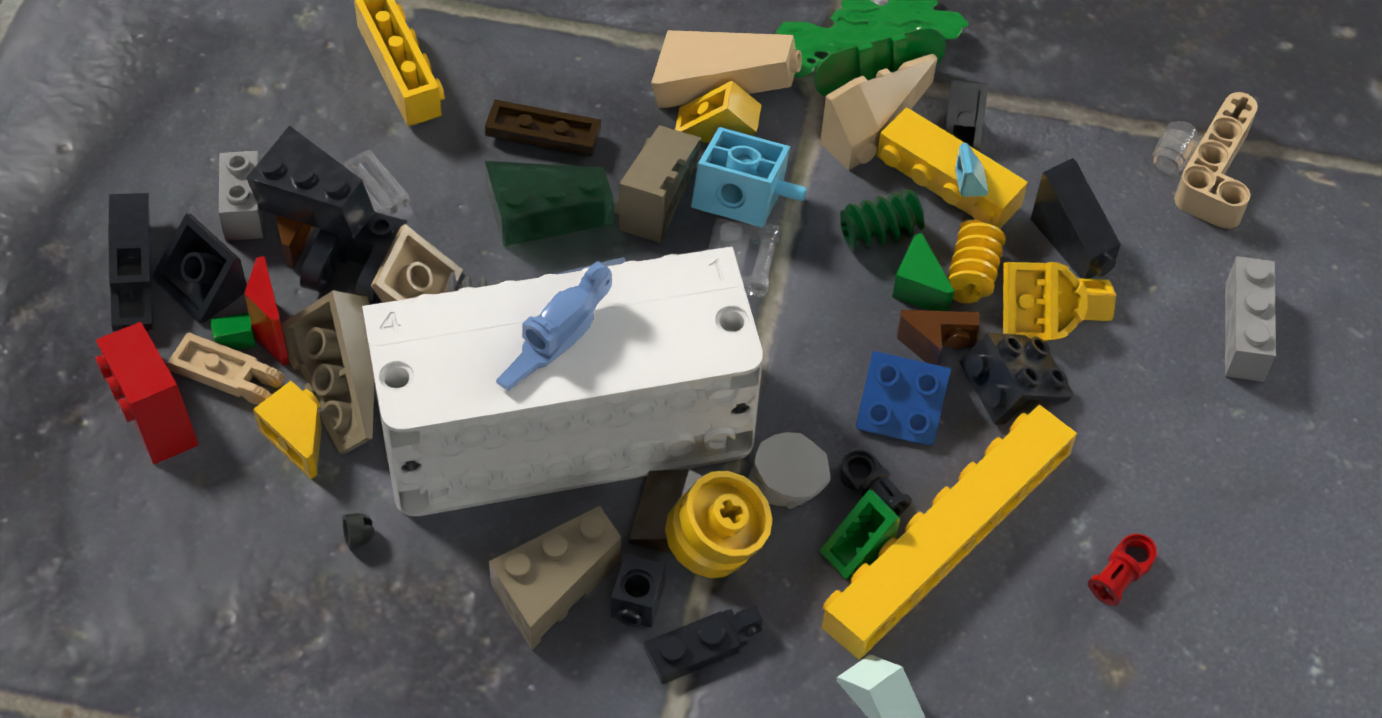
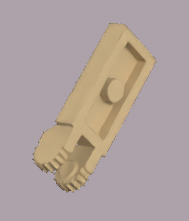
M189 332L167 362L169 371L234 396H243L248 402L259 405L272 394L265 388L251 383L250 380L253 376L262 384L275 388L281 387L285 381L284 375L278 369L258 362L257 358Z

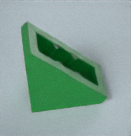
M916 234L896 274L892 297L929 311H950L954 289L923 234Z
M868 490L819 551L846 580L851 579L863 564L867 563L870 565L879 558V551L892 537L896 538L900 518L873 490Z

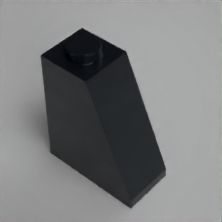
M1072 158L1043 172L1030 218L1031 221L1080 278L1090 279L1096 275L1099 277L1106 275L1116 265V258L1121 243L1079 164Z

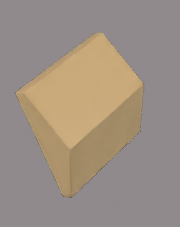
M404 224L400 227L371 287L382 303L416 298L423 294L446 293L450 274L455 273L456 280L458 281L463 269Z

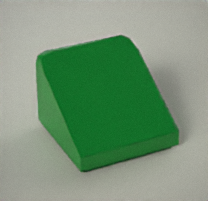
M249 312L211 319L213 342L234 350L256 347Z

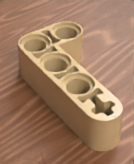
M1235 92L1225 99L1185 167L1174 197L1175 204L1182 211L1223 229H1232L1240 224L1251 196L1245 184L1225 175L1246 139L1257 112V102L1249 94Z

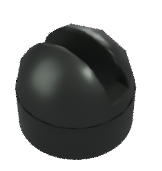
M361 513L343 515V535L348 548L362 546L372 539L375 529L372 526L373 522L370 517Z

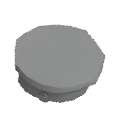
M790 432L773 435L760 443L748 477L752 483L759 487L769 504L787 506L789 509L811 500L827 486L831 479L827 454L803 434Z

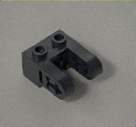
M374 212L354 239L320 229L302 266L300 286L322 293L326 289L339 261L343 263L352 261L365 265L358 278L355 295L367 296L369 305L379 304L381 300L371 287V284L400 227L404 224L407 225V220Z

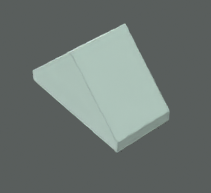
M870 654L837 677V682L868 718H925L902 666Z

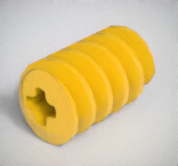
M967 220L960 223L957 243L955 244L954 255L952 256L951 267L948 273V280L954 289L953 300L959 303L971 304L978 302L983 297L990 296L994 292V282L997 279V270L1000 266V258L1002 257L1003 246L1006 240L1004 232L998 227L979 220Z

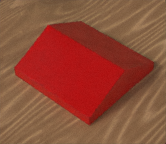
M265 256L257 257L244 292L254 337L281 365L290 364Z

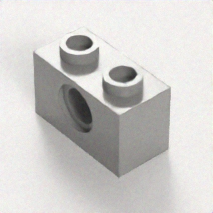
M258 151L219 153V217L225 241L264 238V211L260 210L246 179L260 162Z

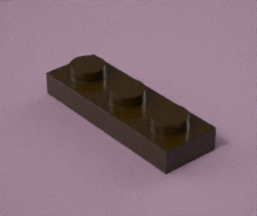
M494 99L485 124V136L586 156H593L601 131V119Z

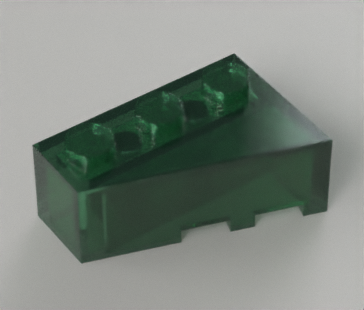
M484 161L486 189L503 247L613 224V194L604 167Z

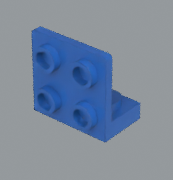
M873 351L856 428L929 446L933 445L951 368Z

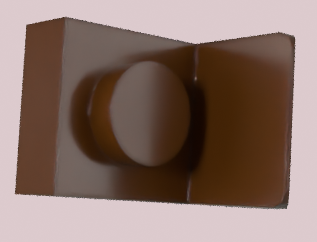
M901 310L897 327V339L925 363L939 365L942 346H949L955 349L975 346L980 327L979 312Z

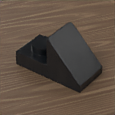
M951 80L947 114L944 117V130L980 152L989 84Z

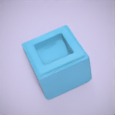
M961 143L955 164L959 192L962 197L986 196L989 191L984 167L967 143Z

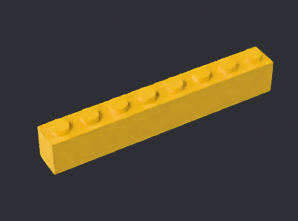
M1040 404L1029 415L1022 413L1014 421L1010 428V433L1004 439L997 437L991 442L982 460L977 464L974 461L969 463L961 472L958 478L959 481L951 489L946 486L936 495L932 502V507L925 514L920 511L913 516L905 528L906 532L898 540L892 537L884 544L879 551V558L870 566L867 563L863 564L851 578V584L843 592L836 590L829 596L822 608L824 610L822 629L860 660L1071 454L1077 433Z

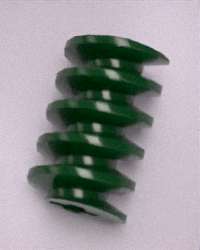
M910 189L904 190L901 195L890 193L887 199L878 196L873 202L862 200L859 206L850 203L840 212L841 231L851 252L857 251V240H861L864 247L869 249L872 246V236H875L878 244L884 245L886 243V233L888 232L892 240L896 242L900 239V229H903L906 237L912 238L914 236V226L917 225L920 230H923L925 227L920 200L917 194Z

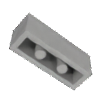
M1236 256L1225 283V377L1264 382L1276 357L1275 261Z

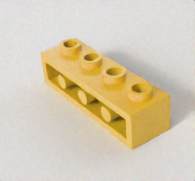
M354 0L357 26L407 127L442 116L440 101L445 99L442 84L438 78H434L427 55L421 53L413 28L409 29L406 24V17L402 6L396 4L395 0Z
M906 107L880 133L877 157L886 165L896 168L912 178L916 184L931 190L942 197L945 202L958 207L975 220L983 221L1001 229L1022 206L1028 182L970 146L984 167L989 192L986 196L962 197L959 192L955 164L959 146L964 142Z

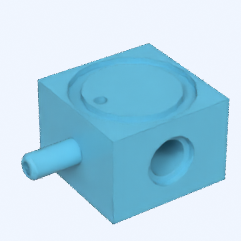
M719 127L698 162L691 208L763 228L779 195L804 201L807 188L784 181L790 146Z

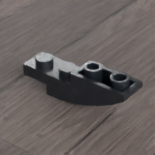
M149 193L109 194L108 240L112 331L116 332L138 322H142L146 330H153Z

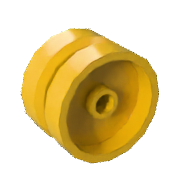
M715 471L699 478L689 488L687 493L675 503L667 515L665 533L668 546L678 562L692 573L707 578L726 577L743 566L751 556L762 548L770 536L773 518L769 502L758 486L745 476L730 471Z

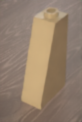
M668 30L651 82L658 108H670L685 105L730 81H734L748 94L791 87L795 72H800L802 54L800 50H796L793 35Z

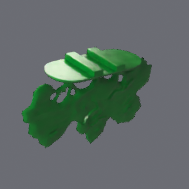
M842 0V9L836 10L830 18L835 23L832 27L824 28L808 22L786 21L779 26L776 34L793 35L796 50L801 51L800 72H795L794 77H806L819 65L815 71L814 84L816 90L826 97L855 78L864 76L867 80L876 78L880 70L887 68L891 73L896 72L903 63L930 54H934L937 57V66L945 53V39H956L962 33V28L967 27L969 23L959 12L934 10L933 8L938 3L937 0H889L884 6L877 5L871 0ZM816 52L829 53L824 59L814 56ZM808 59H813V60H816L817 63L811 64V63H808L807 60H808Z

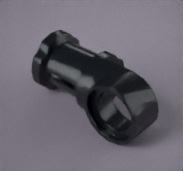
M853 450L844 456L840 469V479L846 487L858 491L862 497L868 490H873L898 517L912 502V498L908 494L900 492L890 480V472L886 468L884 469L870 452ZM853 463H862L869 468L870 474L864 478H857L849 473L848 467Z

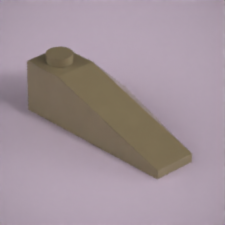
M331 291L281 323L288 358L293 368L302 372L307 382L304 388L310 390L318 399L321 406L320 418L338 452L346 454L373 437L374 376L362 306L369 305V300L367 296Z

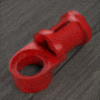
M1134 533L1126 536L1109 555L1108 564L1099 575H1093L1088 581V587L1093 595L1106 605L1117 606L1122 601V593L1131 582L1138 581L1142 575L1152 569L1157 556V547L1154 541L1144 534ZM1133 546L1140 547L1146 551L1148 559L1145 562L1138 563L1126 553V550Z

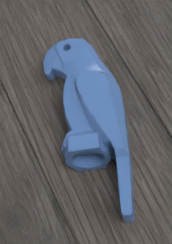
M596 261L585 272L578 286L559 291L542 310L540 315L536 317L530 316L522 323V338L525 339L522 345V353L497 378L496 383L509 391L538 368L549 365L587 332L594 320L593 312L596 306L612 287V271L607 266Z

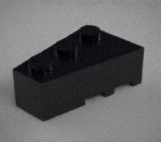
M290 125L246 177L260 210L352 239L357 236L375 212L363 180Z

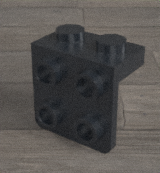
M987 332L960 361L962 368L994 424H1006L1028 400L1068 402L1073 397V391L1068 385V379L1051 356L1048 344L1036 336L1030 339L1026 335Z

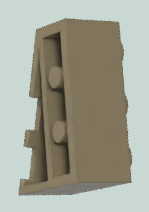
M659 125L651 138L646 139L642 151L619 183V196L615 205V213L619 214L620 231L662 243L700 161V137Z
M599 505L489 561L491 586L531 650L541 642V637L556 622L560 623L568 615V610L583 595L587 596L621 562V536Z

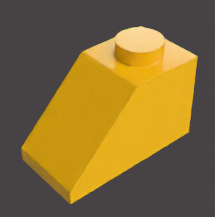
M730 81L681 106L675 130L700 137L701 142L704 143L711 142L719 127L752 136L757 133L761 104L734 81Z
M289 381L256 406L253 411L258 431L309 479H313L318 472L322 430L318 409L321 406L310 390L305 389L302 391L296 384Z

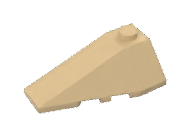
M930 54L905 62L896 72L892 73L887 68L880 70L876 78L867 80L864 76L855 78L828 94L825 101L820 144L848 171L860 163L865 164L869 162L877 153L880 133L906 107L912 109L932 84L937 57L934 54Z

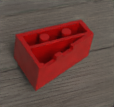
M142 322L96 339L101 355L94 357L103 379H106L114 400L118 402L126 422H133L153 465L199 446L178 385Z

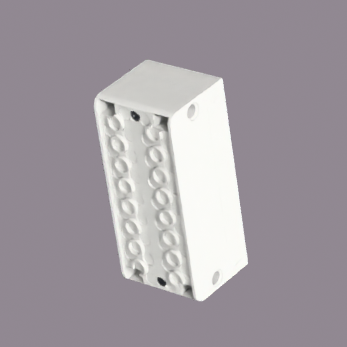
M733 247L681 255L670 254L657 259L627 261L620 265L607 266L612 271V287L596 306L593 312L594 320L587 332L549 365L538 368L509 391L498 385L496 380L522 353V345L525 341L522 338V323L530 316L536 317L540 315L542 310L559 291L578 286L581 278L589 268L558 275L546 274L539 278L521 281L510 280L496 285L478 288L466 287L453 292L434 295L423 294L416 298L362 306L397 508L408 516H423L648 476L649 471L689 469L745 458L751 453L754 446L763 350Z

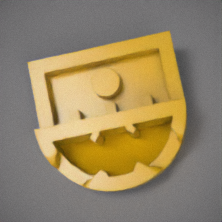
M1057 262L1004 263L1003 334L1026 335L1030 339L1036 336L1044 341L1056 340L1068 336L1084 320L1088 308L1087 290L1084 283L1078 280L1069 270L1068 266Z

